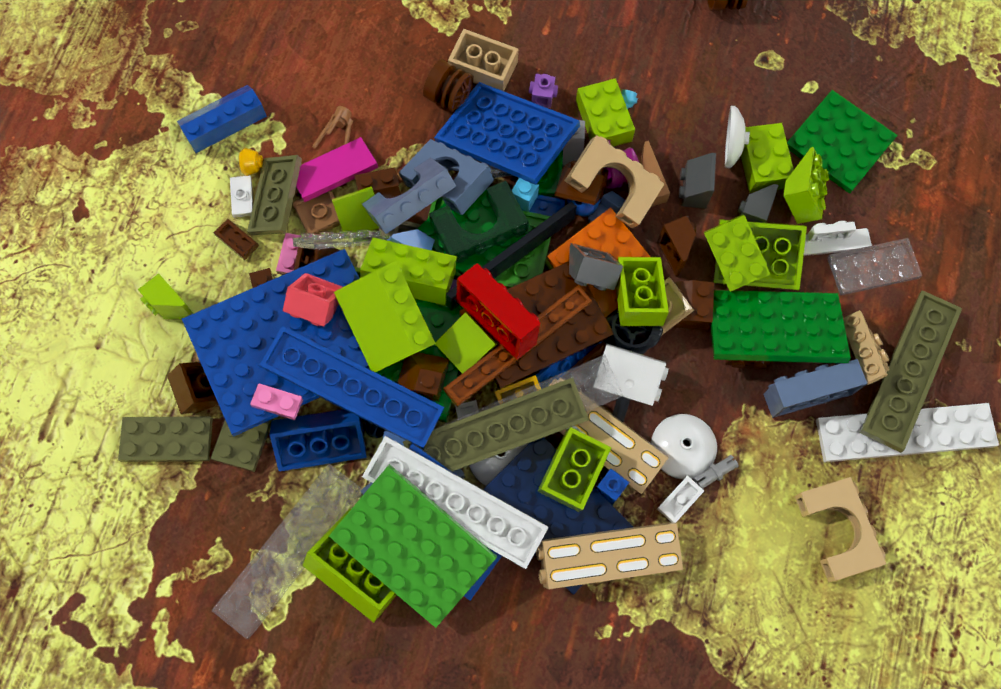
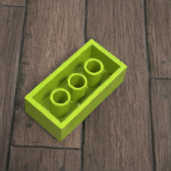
M372 238L360 269V278L397 261L415 299L441 305L446 304V293L451 289L456 272L457 256Z

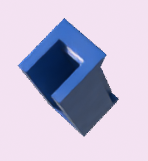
M610 469L596 490L613 505L630 482L613 469Z

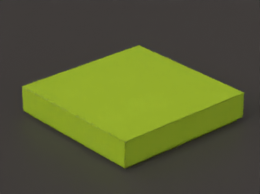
M372 187L332 199L345 239L379 228L362 205V203L374 196Z
M467 312L435 342V345L462 374L485 357L497 345Z

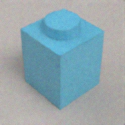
M519 178L511 191L510 203L529 212L538 197L539 184L535 185Z

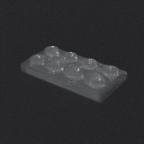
M358 230V232L339 231V233L320 232V234L301 233V237L293 238V246L308 249L370 245L373 237L387 240L390 235H382L381 231Z
M909 238L830 254L827 257L840 296L915 280L922 276Z

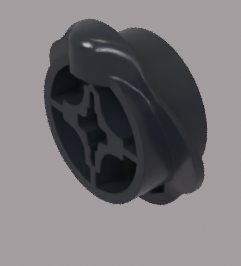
M619 311L606 319L613 331V335L603 341L606 344L643 355L659 342L663 334L662 326H620V324H616L620 321ZM641 339H645V340H646L645 342H643V343H641V344H633L634 341H636V340H639V341H641Z

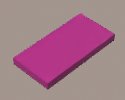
M360 137L302 164L296 188L303 201L307 202L354 180L355 175L377 169L378 164Z

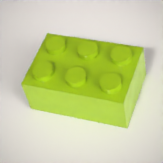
M616 78L578 88L576 103L582 119L585 121V127L590 140L596 135L610 140V144L613 147L632 142L635 127Z
M782 123L745 127V132H750L749 144H744L741 159L749 193H754L773 184L779 185L777 190L785 189V182L794 169Z
M740 215L704 232L730 292L770 275L745 215Z
M618 257L617 261L623 265L616 285L620 326H663L669 311L661 257Z
M570 427L566 430L537 492L577 512L582 511L612 447Z

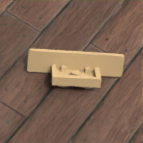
M859 310L843 318L848 340L855 358L859 361L868 383L867 385L888 375L887 371L890 370L887 365L889 357L884 349L881 350L882 340L877 333L873 334L863 313Z

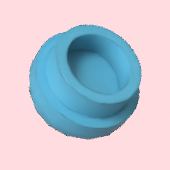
M622 89L621 94L627 109L633 107L638 100L636 98L637 93Z

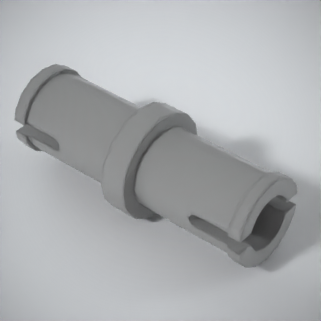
M729 455L716 465H710L709 469L699 476L694 477V482L704 489L714 481L723 479L725 474L739 467L736 459L733 461L734 457Z

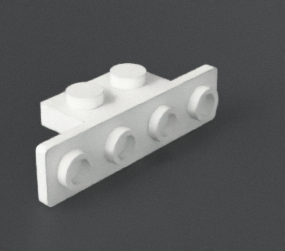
M838 221L828 225L826 223L816 224L806 235L803 256L870 249L872 244L868 229H856L855 222L846 223V221Z

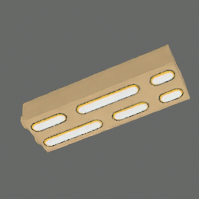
M560 377L557 380L555 378L549 386L564 381L565 379ZM578 389L589 420L572 426V428L612 447L604 466L609 470L613 469L630 482L629 485L642 494L669 457ZM567 429L559 432L564 435Z
M662 523L544 539L536 550V556L538 560H541L542 570H539V580L547 589L683 570L677 523Z

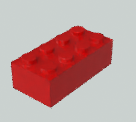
M477 263L457 278L456 301L514 358L518 360L537 344L541 324L538 317L534 313L528 312L518 298H514L509 294L507 288L502 283H498L488 269L482 268Z

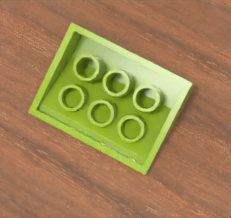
M719 219V225L729 220ZM748 221L770 275L745 286L800 290L807 226ZM715 259L714 283L726 284Z
M397 261L375 270L334 292L371 371L377 372L436 344Z
M350 508L307 552L303 567L374 623L397 594L329 537L351 510Z

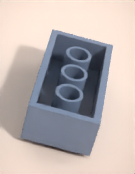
M858 359L849 361V363H836V365L831 367L825 364L815 368L816 371L808 373V370L796 373L795 377L789 379L787 376L775 379V383L769 385V389L763 394L772 418L856 393L868 384Z

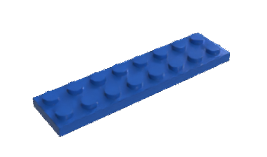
M281 326L260 363L261 368L424 449L444 410L443 406L284 326Z

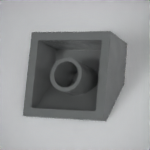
M716 153L687 160L685 168H681L680 180H683V186H680L679 198L682 199V206L706 209L714 192Z
M571 243L569 274L575 280L574 282L582 286L591 284L602 291H606V289L615 290L623 265L608 252Z

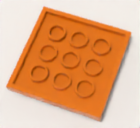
M610 207L550 253L546 259L553 268L569 262L571 243L608 252L616 260H618V257H650V255L626 225L615 217L617 214ZM587 284L605 318L618 308L616 287L615 290L606 289V291L595 288L594 285Z

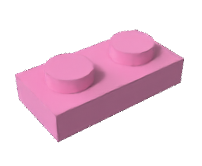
M285 234L276 268L277 274L285 275L294 271L299 240H307L306 236Z
M258 384L250 405L251 407L295 420L303 398L292 393Z

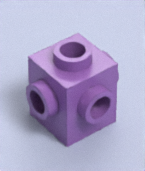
M536 74L535 81L530 82L529 93L532 94V102L551 108L552 98L557 97L558 85H555V77L548 74Z

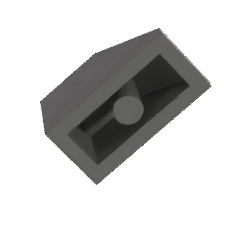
M773 184L749 194L746 201H741L738 208V212L741 213L740 215H745L747 221L766 223L779 185Z

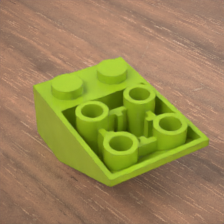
M814 147L809 149L785 182L784 197L797 224L822 219L823 210L826 209L824 196L827 195L826 181L829 180L827 169H823L822 158L820 154L817 155Z

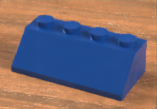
M246 85L178 120L177 123L194 152L198 153L267 116L262 103L253 89Z
M345 409L297 416L295 420L289 418L271 420L269 435L278 471L367 458L362 418Z

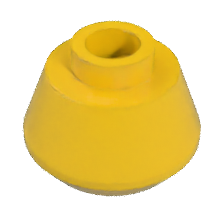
M243 148L239 153L241 172L246 176L259 172L263 166L262 155H259L257 151Z

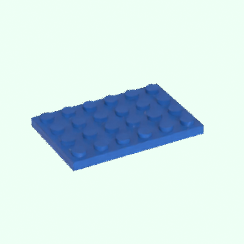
M479 82L465 102L458 107L436 134L434 139L435 142H442L446 147L456 149L461 154L469 155L473 159L536 185L578 130L580 121Z

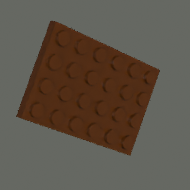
M569 262L507 290L509 294L522 302L528 312L538 316L579 284L575 283V280L569 274ZM588 285L579 286L590 297L592 303L494 378L499 390L613 335V331ZM465 309L460 310V316L467 311ZM479 324L480 327H481V328L494 340V342L497 344V345L491 350V351H493L496 347H498V346L500 345V343H499L481 324Z

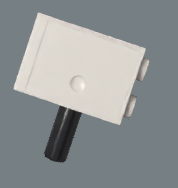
M606 344L593 387L618 395L612 415L624 422L631 399L653 406L654 401H659L662 392L659 385L661 380L665 381L669 368L665 367L666 362Z

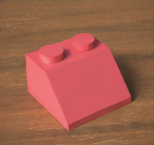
M305 273L287 287L283 311L289 313L292 317L308 320L313 325L325 326L333 318L339 305L334 292L342 288V286Z

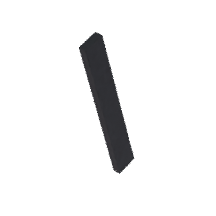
M573 202L568 203L482 268L488 269L495 279L573 221L577 206ZM457 286L446 293V306L451 311L460 305L456 301Z

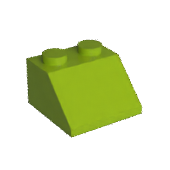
M159 273L138 289L143 295L140 300L155 316L159 313L164 319L182 320V318L194 314Z

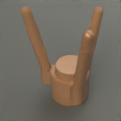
M338 106L312 147L315 149L326 133L328 135L331 134L335 126L339 128L346 126L344 145L349 143L350 130L353 120L350 119L351 111L346 107Z

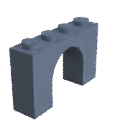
M431 139L399 172L404 184L412 188L419 181L414 168L430 157L445 167L447 171H459L453 180L456 187L441 197L447 208L460 215H463L494 181L490 173L491 169L487 164L479 163L471 156H465L458 150L450 149L442 142L438 143Z
M430 157L414 168L419 181L410 190L394 198H385L382 194L377 193L362 203V205L377 226L387 234L456 187L445 167Z

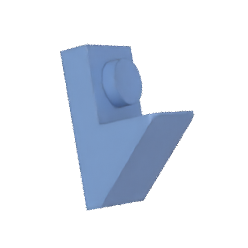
M613 191L603 195L600 205L594 214L588 218V222L591 223L610 207L617 214L625 199Z

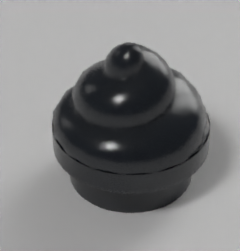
M367 420L365 421V429L370 437L380 438L383 436L386 430Z

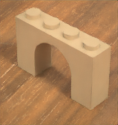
M596 135L589 141L566 177L565 182L582 193L588 189L601 168L611 167L619 170L628 181L629 193L615 217L629 227L634 228L640 225L664 183L660 181L656 174L649 173L643 169L642 164L629 159L624 151L611 146L606 138Z
M851 477L801 492L795 496L802 517L825 510H835L844 514L853 526L854 540L851 547L842 554L820 560L828 583L886 565L885 552L876 540V530L869 523L867 508L861 503L858 496V486L852 481Z

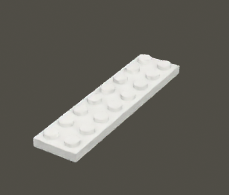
M989 403L921 409L906 448L902 453L859 433L867 414L816 419L824 462L999 446Z
M387 436L383 438L362 476L364 479L374 483L390 464L482 544L521 567L527 568L549 528L547 525Z

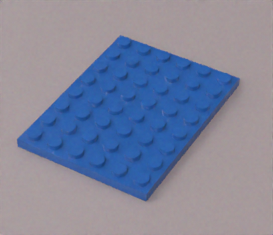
M345 249L182 318L233 437L279 416L251 407L250 403L258 384L301 396L303 398L301 406L319 398V396L260 367L261 361L281 326L370 370L340 305H338L333 318L325 326L313 325L308 320L292 317L289 313L283 311L287 287L305 273L342 287L360 279Z

